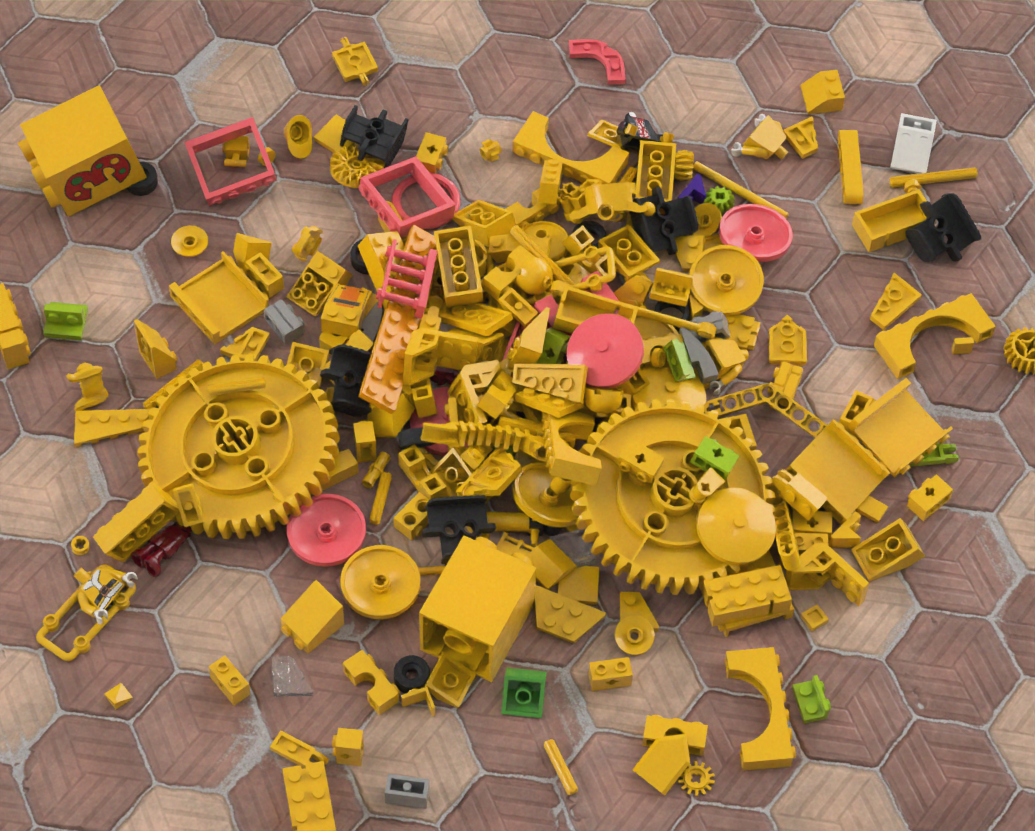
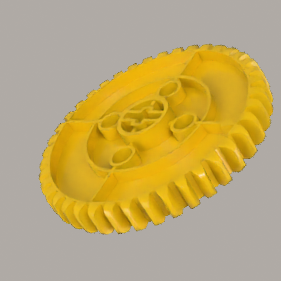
M237 354L233 355L231 361L227 363L223 357L218 358L217 365L212 366L207 361L203 363V370L200 372L196 368L190 369L191 377L188 379L184 376H179L177 378L179 384L177 387L168 385L165 388L168 396H158L156 399L159 408L153 407L149 409L148 415L151 420H146L142 424L145 433L139 435L138 441L141 446L137 450V455L140 459L138 468L142 474V482L145 487L153 484L165 491L176 504L173 488L193 483L196 496L200 499L204 522L190 526L195 534L199 535L205 530L209 538H214L220 532L223 539H229L232 532H236L239 539H244L247 531L250 530L254 537L261 534L262 527H266L269 532L274 531L275 522L279 521L282 525H286L289 523L287 517L289 514L299 517L302 514L300 510L301 505L310 507L313 504L311 494L315 496L321 495L323 490L320 483L326 484L330 480L328 471L335 469L336 463L334 458L339 454L337 443L340 440L337 430L338 422L334 415L332 404L328 401L325 391L319 388L318 383L314 379H309L308 374L303 370L297 371L296 366L291 363L284 366L282 359L277 358L270 363L269 357L262 355L256 361L253 354H248L245 360L241 361ZM256 377H264L266 383L265 388L214 396H210L208 392V385ZM235 440H236V442L239 444V446L242 448V451H241V449L238 447V445L234 442ZM179 512L171 521H177L180 526H184Z
M658 399L652 400L649 408L645 403L640 402L637 403L635 410L625 407L622 410L621 416L614 413L610 416L608 423H600L597 431L589 435L587 444H584L580 450V453L601 460L602 469L597 485L571 480V485L574 487L570 493V498L574 501L572 513L579 516L576 526L581 530L586 529L582 539L586 543L594 541L591 553L593 555L603 553L604 557L601 564L605 567L613 563L615 565L614 575L619 576L626 572L628 574V583L633 584L636 579H640L641 589L647 590L650 584H655V590L660 594L663 593L666 586L670 587L672 595H678L682 587H684L686 593L694 594L698 586L702 590L704 580L709 582L714 578L738 574L740 569H747L749 564L730 565L721 562L709 554L703 547L698 537L696 521L698 512L704 502L701 504L694 503L689 497V491L706 471L697 466L696 468H691L687 465L705 436L716 440L725 448L733 450L739 455V458L725 482L715 492L726 488H741L751 491L766 502L774 515L775 507L771 504L775 499V493L769 490L773 481L771 477L765 476L769 469L766 463H758L762 453L760 450H750L754 442L751 438L743 440L740 438L743 432L742 428L730 429L731 420L728 417L720 422L717 420V411L712 410L708 415L704 414V406L700 404L696 406L695 410L690 409V403L683 400L681 406L676 407L673 399H668L665 407H662ZM630 438L665 457L662 467L651 484L640 481L634 474L625 472L616 465L620 453ZM653 523L657 525L659 530L652 529L648 524Z

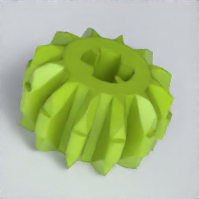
M716 186L715 189L710 187L709 191L706 192L704 203H711L717 206L721 216H723L724 213L734 207L735 197L732 195L731 190H726L725 186L723 188Z

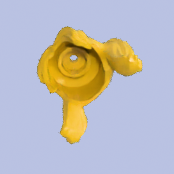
M85 362L77 367V373H68L66 375L71 383L79 382L82 389L83 397L75 404V412L96 406L107 399L108 392L104 388L101 376L102 367L93 366Z

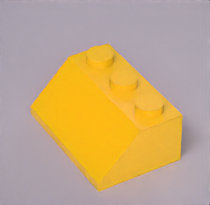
M453 447L430 470L431 474L437 473L446 485L447 497H457V489L475 471L460 458L467 449L466 447ZM441 468L445 471L443 474L439 471ZM486 496V497H487V500H486L485 504H486L493 496Z

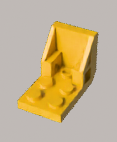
M425 328L414 330L405 352L403 385L411 386L433 376L437 366L461 370L464 365L475 364L478 337Z
M498 360L464 365L451 384L447 393L449 398H456L459 421L486 425L487 416L477 405L480 402L479 396L500 368Z
M813 544L800 555V567L791 571L786 570L785 580L789 590H819L831 580L833 586L843 591L851 602L860 606L865 601L869 582L827 544Z

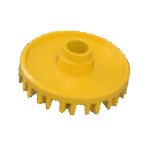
M358 144L355 147L351 145L350 150H347V146H344V148H340V153L337 150L333 153L330 159V173L338 183L350 188H359L361 177L384 169V161L367 154L363 161L358 160Z
M539 221L522 228L529 237L548 238L550 240L549 258L553 262L559 261V258L567 257V252L569 251L562 242L569 235L560 225L548 221Z

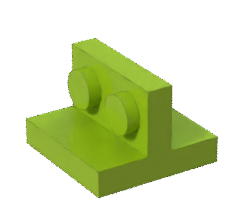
M59 302L45 304L44 314L46 323L43 332L44 337L82 340L88 306Z

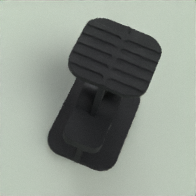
M354 105V108H352V111L345 120L340 146L343 147L347 140L359 144L358 160L363 161L367 154L385 161L384 168L389 167L404 142L409 119L405 118L402 125L386 119L387 111L384 109L379 117L367 119L357 115L358 106Z
M656 187L652 189V196L640 199L635 198L633 202L640 206L645 202H651L655 205V213L649 217L645 216L644 212L629 211L634 231L652 252L667 249L668 254L673 255L678 252L675 237L691 235L698 231L699 223L690 196L665 202L661 188ZM659 208L664 209L665 216L659 213ZM664 226L669 227L670 234L664 231Z
M954 193L943 194L933 204L929 201L922 202L920 208L927 219L905 232L915 253L924 262L936 260V257L944 251L947 252L952 261H959L962 259L961 250L974 241L981 240L980 232L965 209L964 204H962L961 199ZM935 220L938 221L937 228L934 225ZM945 235L948 239L947 243H945L943 239Z
M345 344L331 348L329 350V354L332 355L329 369L321 370L320 377L332 380L335 383L332 402H330L333 410L354 417L371 413L372 408L369 407V402L358 397L362 386L361 381L363 382L372 353ZM344 376L347 377L348 383L345 382Z
M485 495L439 497L427 502L425 510L428 515L429 527L423 529L422 537H440L441 564L447 565L463 536L475 540L477 537H480L479 534L493 533L496 530L495 523L487 522L485 505L487 497ZM464 527H471L473 533H467ZM445 528H451L454 534H447Z

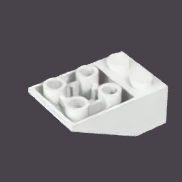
M901 113L890 168L918 174L927 172L937 120Z

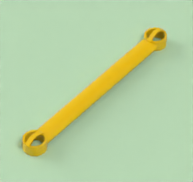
M560 280L553 281L550 292L561 297L565 285L569 287L570 285ZM618 301L616 310H619L623 302ZM638 307L636 314L676 327H684L707 339H713L717 329L709 322L697 324Z

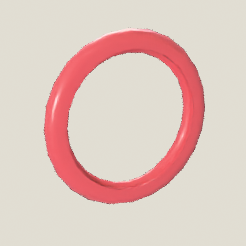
M429 172L439 184L447 188L452 201L456 204L454 213L458 212L461 199L456 186L446 177ZM412 176L402 180L392 195V204L402 221L412 218L404 212L401 206L402 193L408 186L416 183ZM452 218L432 225L425 229H435L444 226L447 223H449L452 220Z

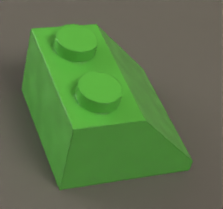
M506 668L501 714L542 718L547 672Z

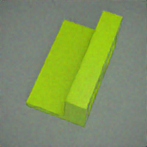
M678 339L671 340L663 349L675 382L696 378L684 342L680 343Z

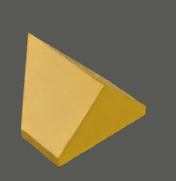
M236 233L233 253L238 267L246 272L245 262L260 252L269 260L272 242Z

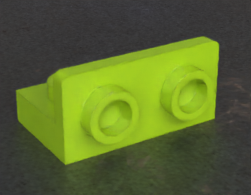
M814 675L811 681L793 684L792 691L803 723L827 719L831 705L829 699H825V687L823 681H819L818 675Z

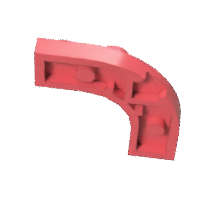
M569 40L570 58L597 59L605 66L608 85L625 84L624 62L617 50L614 51L606 43L598 40Z

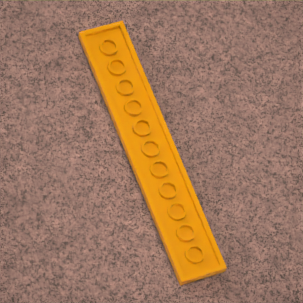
M413 225L410 228L403 251L422 257L424 255L428 256L430 249L436 250L435 237ZM436 255V259H435V264H434V269H433L432 279H431V283H430V288H429V293H428L427 302H428V299H429V295H430V292H431V289H432V285H433V282H434V279H435V275H436V272H437V268H438V265H439L438 256H437V255ZM401 259L399 263L400 266L419 271L425 268L422 264ZM396 273L395 276L397 280L416 285L422 282L419 278L401 273ZM392 286L390 292L412 299L419 297V295H416V292ZM388 300L358 397L392 414L396 410L404 383L405 352L412 332L419 329L422 319L414 317L416 309H412V306Z

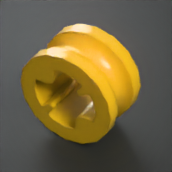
M84 536L73 538L71 542L72 552L76 555L86 554L89 551L88 539ZM77 543H81L84 548H82V549H79V547L76 548V547H77Z

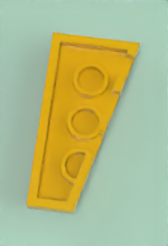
M514 363L512 382L516 385L583 404L588 367L586 365Z
M149 409L76 411L75 448L91 442V444L97 443L99 440L109 437L114 439L118 438V435L126 433L131 435L143 432V422L151 420L148 415Z

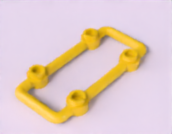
M590 246L582 254L554 262L559 268L585 260L597 263L601 255L607 254L608 275L600 277L598 274H593L586 281L570 286L579 290L589 288L595 292L599 291L604 283L612 281L616 276L614 251L611 247L607 246L599 249L595 246ZM520 290V296L530 305L549 295H552L553 298L559 297L551 292L544 291L542 294L528 298L527 293Z
M103 564L97 567L114 569L113 567L107 564ZM126 581L123 582L128 589L124 593H118L113 599L114 604L107 611L108 619L102 616V624L96 623L85 636L75 638L74 648L69 653L60 649L44 636L48 632H55L59 629V620L78 601L76 591L55 614H48L44 617L43 627L36 634L37 642L64 661H72L79 653L84 654L88 652L91 647L90 641L119 610H126L129 607V599L136 591L135 583L133 587H129Z

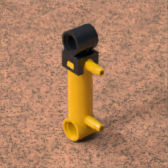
M486 511L487 522L496 524L495 531L529 532L533 546L538 545L539 536H542L543 531L548 536H557L562 531V527L544 525L533 520L524 512ZM466 526V527H467V530H468L470 533H473L472 528L469 527V526ZM489 533L482 534V537L489 539Z

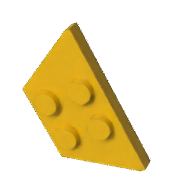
M500 444L457 489V496H498L522 472L521 465Z
M535 586L537 629L574 644L583 634L589 632L595 624L606 617V612L540 586Z

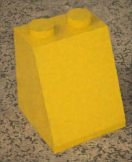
M456 327L447 331L454 334L478 337L476 363L493 361L504 337L503 333L496 331L487 337Z
M317 580L308 587L281 617L282 632L287 637L291 636L294 639L295 645L300 650L304 649L308 654L344 625L343 606Z

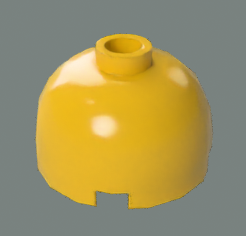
M534 256L527 258L520 267L522 269L521 274H517V286L521 291L537 295L542 294L551 286L553 271L549 263Z
M585 387V404L591 411L597 412L596 416L608 417V413L615 412L622 404V389L613 388L612 391V389Z

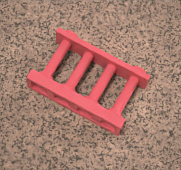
M393 239L392 246H387L385 254L388 257L382 288H378L376 299L379 300L377 307H382L384 299L412 306V309H416L414 317L422 319L437 250L430 249L428 256L424 255L422 257L396 250L397 240ZM393 257L422 264L425 268L419 271L393 264ZM390 271L419 278L422 282L416 285L389 278ZM387 285L416 292V295H419V297L412 299L386 292Z

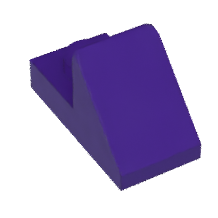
M700 174L693 178L677 199L690 196L692 201L694 200L699 204L704 203L706 193Z

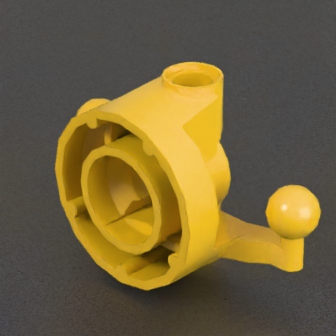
M633 182L593 185L584 188L586 206L580 210L572 211L569 217L574 224H580L585 217L593 214H598L602 220L623 222L627 217L628 211L644 212L645 216H652L655 213V205L651 202H645L640 206L633 202L632 196L636 195V184Z

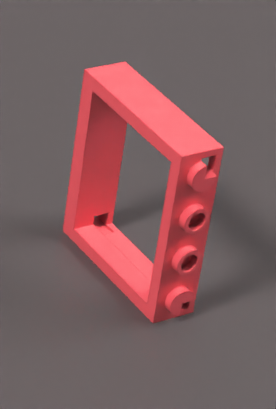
M253 117L184 142L208 206L215 203L220 204L226 199L237 198L242 193L253 192L258 187L263 185L269 186V183L277 181ZM253 132L268 171L209 193L195 153Z
M416 156L363 176L360 179L359 191L361 195L366 198L370 207L378 213L379 218L386 223L390 232L398 231L401 238L408 236L413 225L425 229L454 217L456 204ZM410 173L437 208L401 221L375 187Z

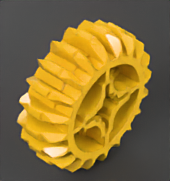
M1033 326L1030 330L1026 327L1022 330L1018 328L1005 341L1006 344L1003 348L1005 351L1004 357L1007 358V363H1012V369L1017 367L1018 372L1023 370L1027 375L1031 371L1034 375L1035 331Z

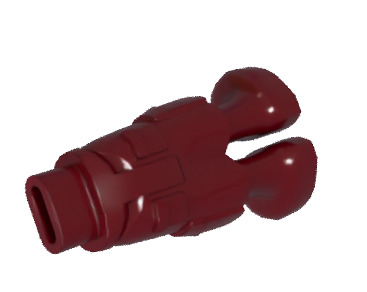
M178 522L167 526L162 532H159L149 540V545L134 550L131 553L132 561L140 568L145 566L151 576H159L161 574L160 561L162 558H171L178 551L179 547L191 536V527L180 526Z

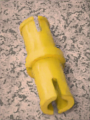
M381 451L374 463L370 464L368 473L361 481L366 488L371 489L384 472L385 466L391 460L388 453Z

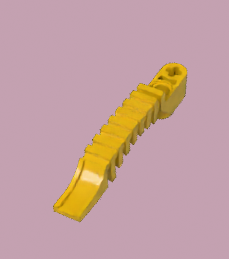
M452 421L448 424L423 423L422 435L420 437L422 441L455 445L453 438H456L459 446L464 447L466 439L469 446H473V440H475L476 445L480 446L482 441L485 443V446H490V443H493L494 447H499L500 444H503V448L509 450V445H511L513 452L522 450L539 461L547 462L548 460L545 457L547 449L539 450L545 447L546 440H543L541 436L531 435L529 430H524L523 433L519 428H514L513 430L510 427L501 428L500 425L493 427L491 424L482 425V423L473 424V422L464 423L463 421Z

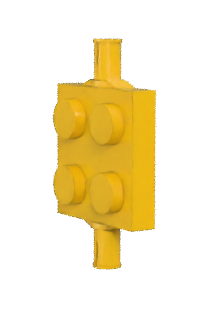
M347 37L341 38L340 41L344 47L332 52V57L344 81L347 82L360 78L363 86L368 85L370 81L367 75L378 72V66L366 43L350 44Z

